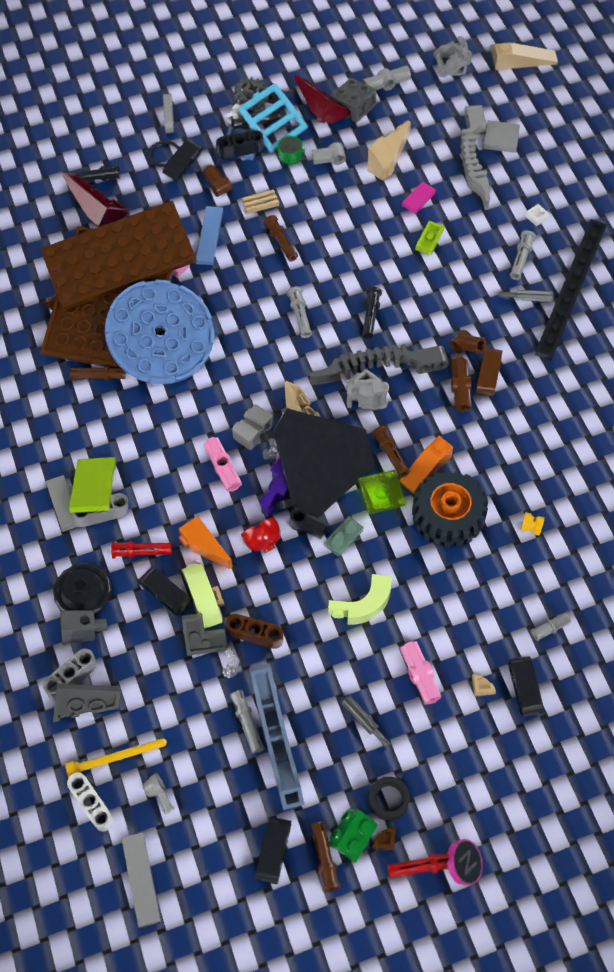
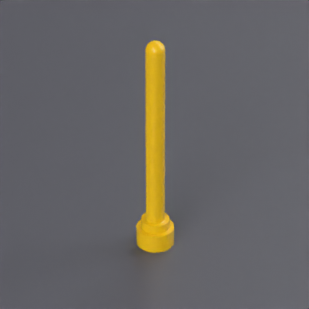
M161 738L79 763V761L74 762V760L66 762L65 766L68 777L74 773H81V771L164 747L167 741Z

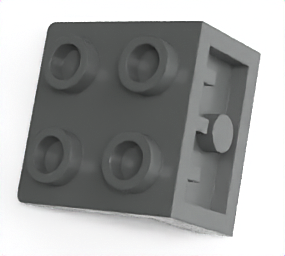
M349 78L331 94V99L351 109L352 121L356 123L377 105L376 89L353 78Z

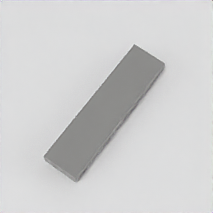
M144 833L123 837L122 844L138 927L141 928L159 923L161 918Z

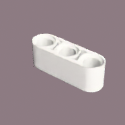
M81 773L72 774L67 781L68 788L93 825L102 832L109 830L114 823L111 813L87 778ZM84 781L80 789H74L76 782ZM89 798H95V803L92 806H86V801ZM101 815H107L105 823H97Z

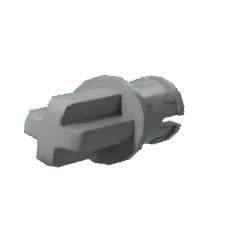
M563 613L552 620L547 619L546 623L531 629V633L534 639L539 641L551 633L556 634L557 630L570 624L571 619L568 614Z

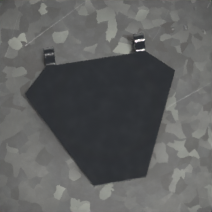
M286 408L273 431L259 434L261 442L275 439L290 499L276 502L278 510L291 506L294 508L301 507L306 510L307 514L319 518L375 467L367 432L363 428Z

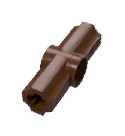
M456 357L451 360V392L454 393L455 410L466 412L471 410V376L468 375L467 359Z

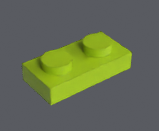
M428 221L416 244L415 250L432 255L444 232L445 226Z

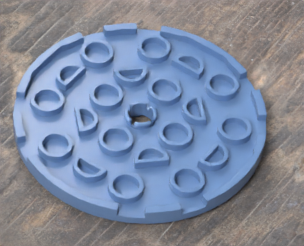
M167 280L142 281L125 289L110 306L105 323L106 343L116 363L129 375L152 384L177 383L194 375L207 361L212 350L215 335L212 317L204 302L185 286H179ZM157 328H162L165 331V334L156 335L155 330Z

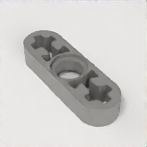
M163 94L165 132L174 133L172 94Z

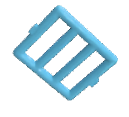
M272 84L261 93H255L252 99L238 108L250 127L263 133L264 146L271 153L275 151V148H278L280 140L271 144L267 136L293 118L300 126L284 137H296L308 127L277 84ZM275 92L280 100L252 118L247 110ZM285 105L290 113L262 131L256 123Z

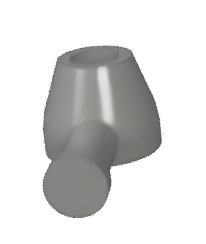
M157 773L153 774L143 784V789L148 797L158 796L164 813L168 814L175 809L169 801L162 779Z

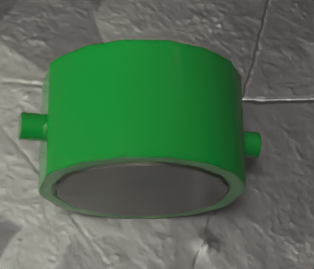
M295 136L283 137L278 142V148H275V151H278V158L285 164L299 162L302 159V153H305V149H302L301 140Z

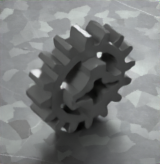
M252 76L250 79L244 77V81L239 79L234 90L235 100H239V105L244 104L252 99L255 93H261L268 86H264L265 82L260 83L259 78L253 80ZM269 95L261 101H259L258 103H256L254 106H252L250 110H252L253 107H255L257 110L259 109V106L264 107L265 103H267Z

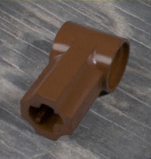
M208 165L203 171V175L210 183L214 195L219 197L232 191V184L228 177H224L216 166Z
M461 330L450 341V347L459 354L464 350L483 353L487 342L485 338L472 336L468 331Z

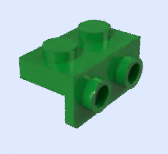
M349 808L342 815L337 829L331 833L329 846L339 851L350 861L356 863L378 824L359 809Z

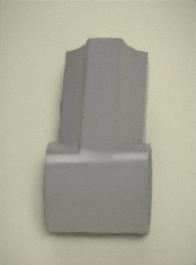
M335 142L329 148L312 150L313 164L332 162L334 165L343 164L346 161L343 145Z

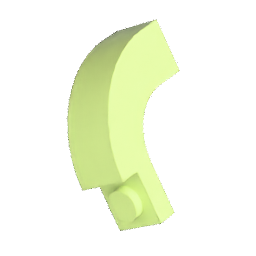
M201 563L188 565L182 569V572L191 592L197 613H202L204 629L222 623V617L203 565Z
M372 574L370 591L362 600L356 602L329 600L328 615H332L334 618L348 617V625L361 624L372 620L383 611L388 603L392 576Z

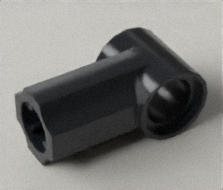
M301 507L294 508L290 513L289 524L293 530H302L319 539L324 536L328 527L327 522L307 514L306 510ZM300 517V518H302L303 520H302V521H296V520H294V518Z

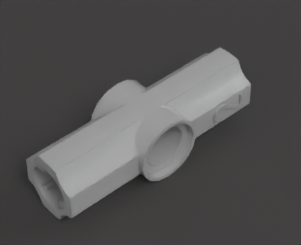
M408 66L391 71L384 68L377 75L362 79V83L376 90L381 88L391 90L397 83L410 80L411 73Z

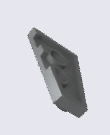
M57 683L53 722H58L60 718L69 716L71 718L80 717L79 714L87 712L95 714L118 709L121 687Z

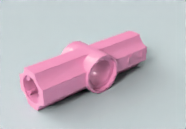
M218 437L207 439L203 446L226 491L233 492L242 485V482L231 463L230 456L225 452Z
M417 641L406 643L400 650L408 666L409 677L412 683L417 686L424 704L430 705L435 703L442 696L434 681L431 665L428 661H425Z

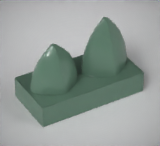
M348 516L324 542V546L340 557L364 531V527Z

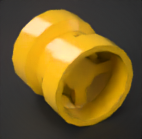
M525 512L520 531H531L534 535L540 536L545 517H534L531 513Z

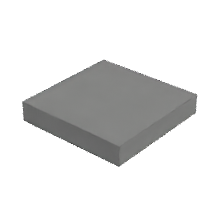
M488 120L483 149L516 153L520 124Z

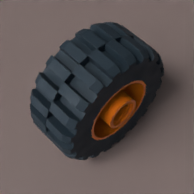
M443 470L442 474L439 472L433 473L432 478L427 476L423 483L418 485L412 506V520L414 525H417L416 530L419 534L424 533V539L427 541L431 539L434 541V545L445 544L444 547L450 548L451 545L460 547L463 542L468 544L472 541V538H476L480 534V530L483 529L488 511V498L485 496V490L482 487L479 488L480 483L475 479L472 481L471 476L468 474L461 475L460 471L450 473L449 470Z

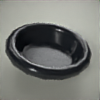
M88 563L76 564L64 570L56 579L53 588L54 602L60 611H94V615L104 609L112 594L111 579L106 571L97 565Z

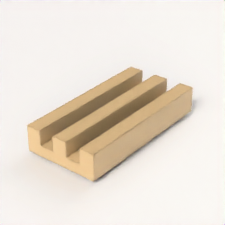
M274 189L242 198L247 214L279 206V200Z

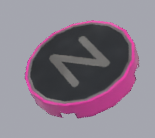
M461 839L453 842L448 850V854H450V860H447L449 873L456 883L463 886L473 885L478 882L482 873L483 866L480 851L471 840Z

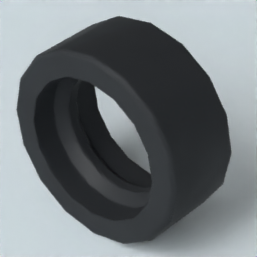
M392 776L377 780L370 789L369 807L373 814L385 821H393L402 817L407 811L410 802V794L406 784ZM385 786L395 787L402 796L401 805L394 811H385L377 803V793Z

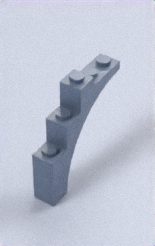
M267 663L251 667L249 670L259 717L283 810L304 805L302 789L291 753L271 665Z

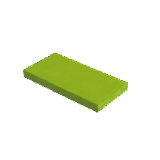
M115 457L77 460L69 504L70 513L109 511L116 467Z

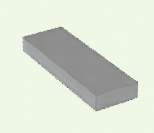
M64 475L47 480L46 484L62 532L78 527L74 523L73 513H70L69 510L71 494Z

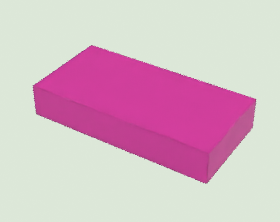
M422 181L402 202V206L416 214L434 196L436 189Z

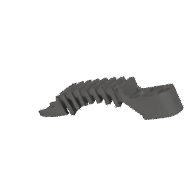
M405 344L401 345V349L396 345H392V348H388V346H384L383 349L376 347L374 350L369 348L365 349V352L359 350L356 354H353V352L348 353L347 356L342 354L339 358H334L333 363L326 369L309 372V382L311 385L340 381L342 378L339 373H342V371L346 380L351 379L350 371H352L353 375L357 373L358 365L360 370L364 371L365 363H367L370 369L373 368V362H376L377 367H382L381 361L383 360L386 367H390V360H393L395 368H399L400 363H403L415 369L419 374L442 370L449 365V361L443 346H434L415 351L407 350Z

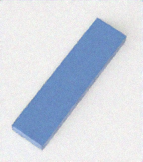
M206 206L196 264H214L223 216L222 207Z

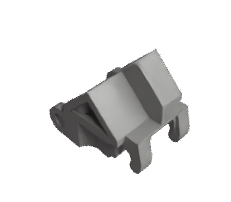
M458 36V43L449 42L445 46H440L433 53L434 58L437 60L440 77L466 75L467 65L471 63L472 52L468 50L467 43L462 36ZM442 57L449 58L445 65Z
M367 369L361 374L356 373L348 381L347 407L351 408L352 401H357L358 407H362V409L370 408L377 410L386 408L388 405L386 396L389 384L387 382H380V378Z

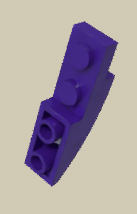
M280 457L271 466L272 481L269 484V491L260 500L262 514L267 516L270 515L277 501L286 500L289 495Z

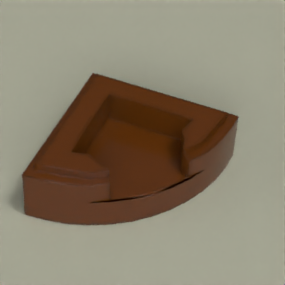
M387 828L379 833L374 839L372 849L394 851L396 828Z

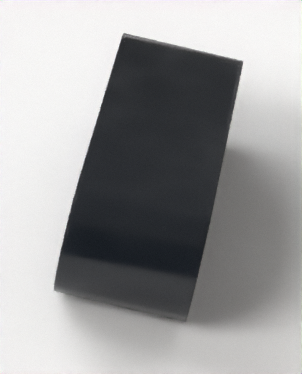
M259 130L222 136L216 140L217 156L220 159L259 153L264 148L263 133Z
M189 138L186 139L165 164L162 173L178 182L198 159L203 147Z
M153 566L138 579L139 584L177 617H180L193 604L192 599Z
M525 656L509 659V672L521 716L527 717L543 714V702L531 657Z
M270 816L255 880L278 884L292 821Z

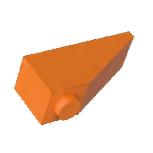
M438 436L409 468V474L401 478L399 482L414 494L418 485L423 483L427 476L431 478L433 473L437 472L451 459L453 446L441 436Z
M198 516L178 528L180 533L178 538L184 547L188 546L192 552L228 569L233 567L229 555Z

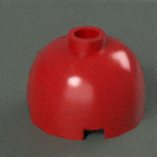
M274 517L264 520L259 525L252 526L241 533L242 540L249 549L256 552L263 550L264 553L275 549L274 544L279 541L281 536L279 524Z

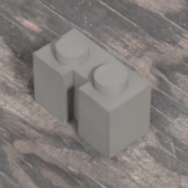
M257 404L251 409L249 408L244 414L245 419H241L240 422L237 421L232 428L233 439L250 451L260 441L259 434L268 432L274 425L273 415Z

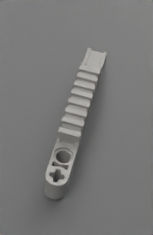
M482 105L465 106L464 114L467 129H462L461 154L464 174H466L467 186H470L471 191L481 197L484 210H488L490 187L488 178L485 177L487 171H481L482 165H477L479 161L475 159L477 155L474 153L478 135L486 131L485 115Z

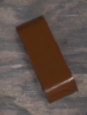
M485 347L476 393L494 397L503 350Z
M231 614L226 619L228 634L233 638L272 649H277L283 644V630L276 624L240 614ZM234 623L240 624V627L233 629L231 628V625ZM252 629L260 630L257 634L250 633ZM272 634L279 635V638L275 640L270 639L269 637Z

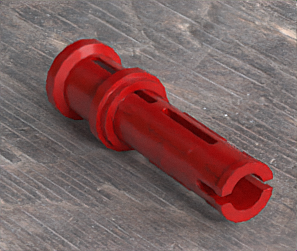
M112 541V559L125 556L132 558L134 555H172L171 542L134 544L132 541H128V543ZM144 548H161L160 550H144Z
M430 853L427 858L387 864L389 877L392 879L394 877L431 871L434 874L438 873L439 870L448 869L447 860H450V854L435 855Z

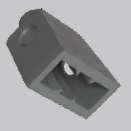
M60 611L62 645L95 640L96 631H107V619H94V611Z

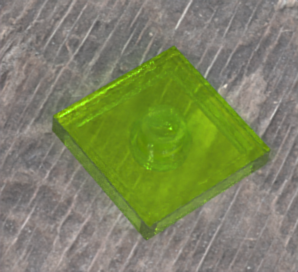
M395 470L358 478L368 514L406 506Z

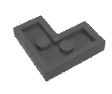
M202 613L182 616L187 656L228 650L225 629L205 631Z

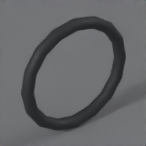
M165 140L156 142L148 150L149 161L153 165L164 167L165 164L157 163L152 159L151 152L155 147L162 144L173 145L178 150L179 146L176 143Z

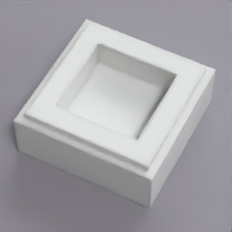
M537 204L528 210L525 216L534 225L538 226L547 220L550 214Z

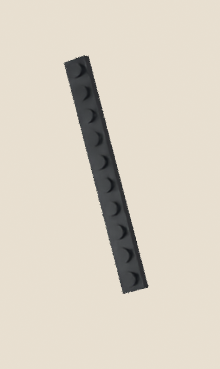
M590 219L535 351L536 356L552 361L607 224Z

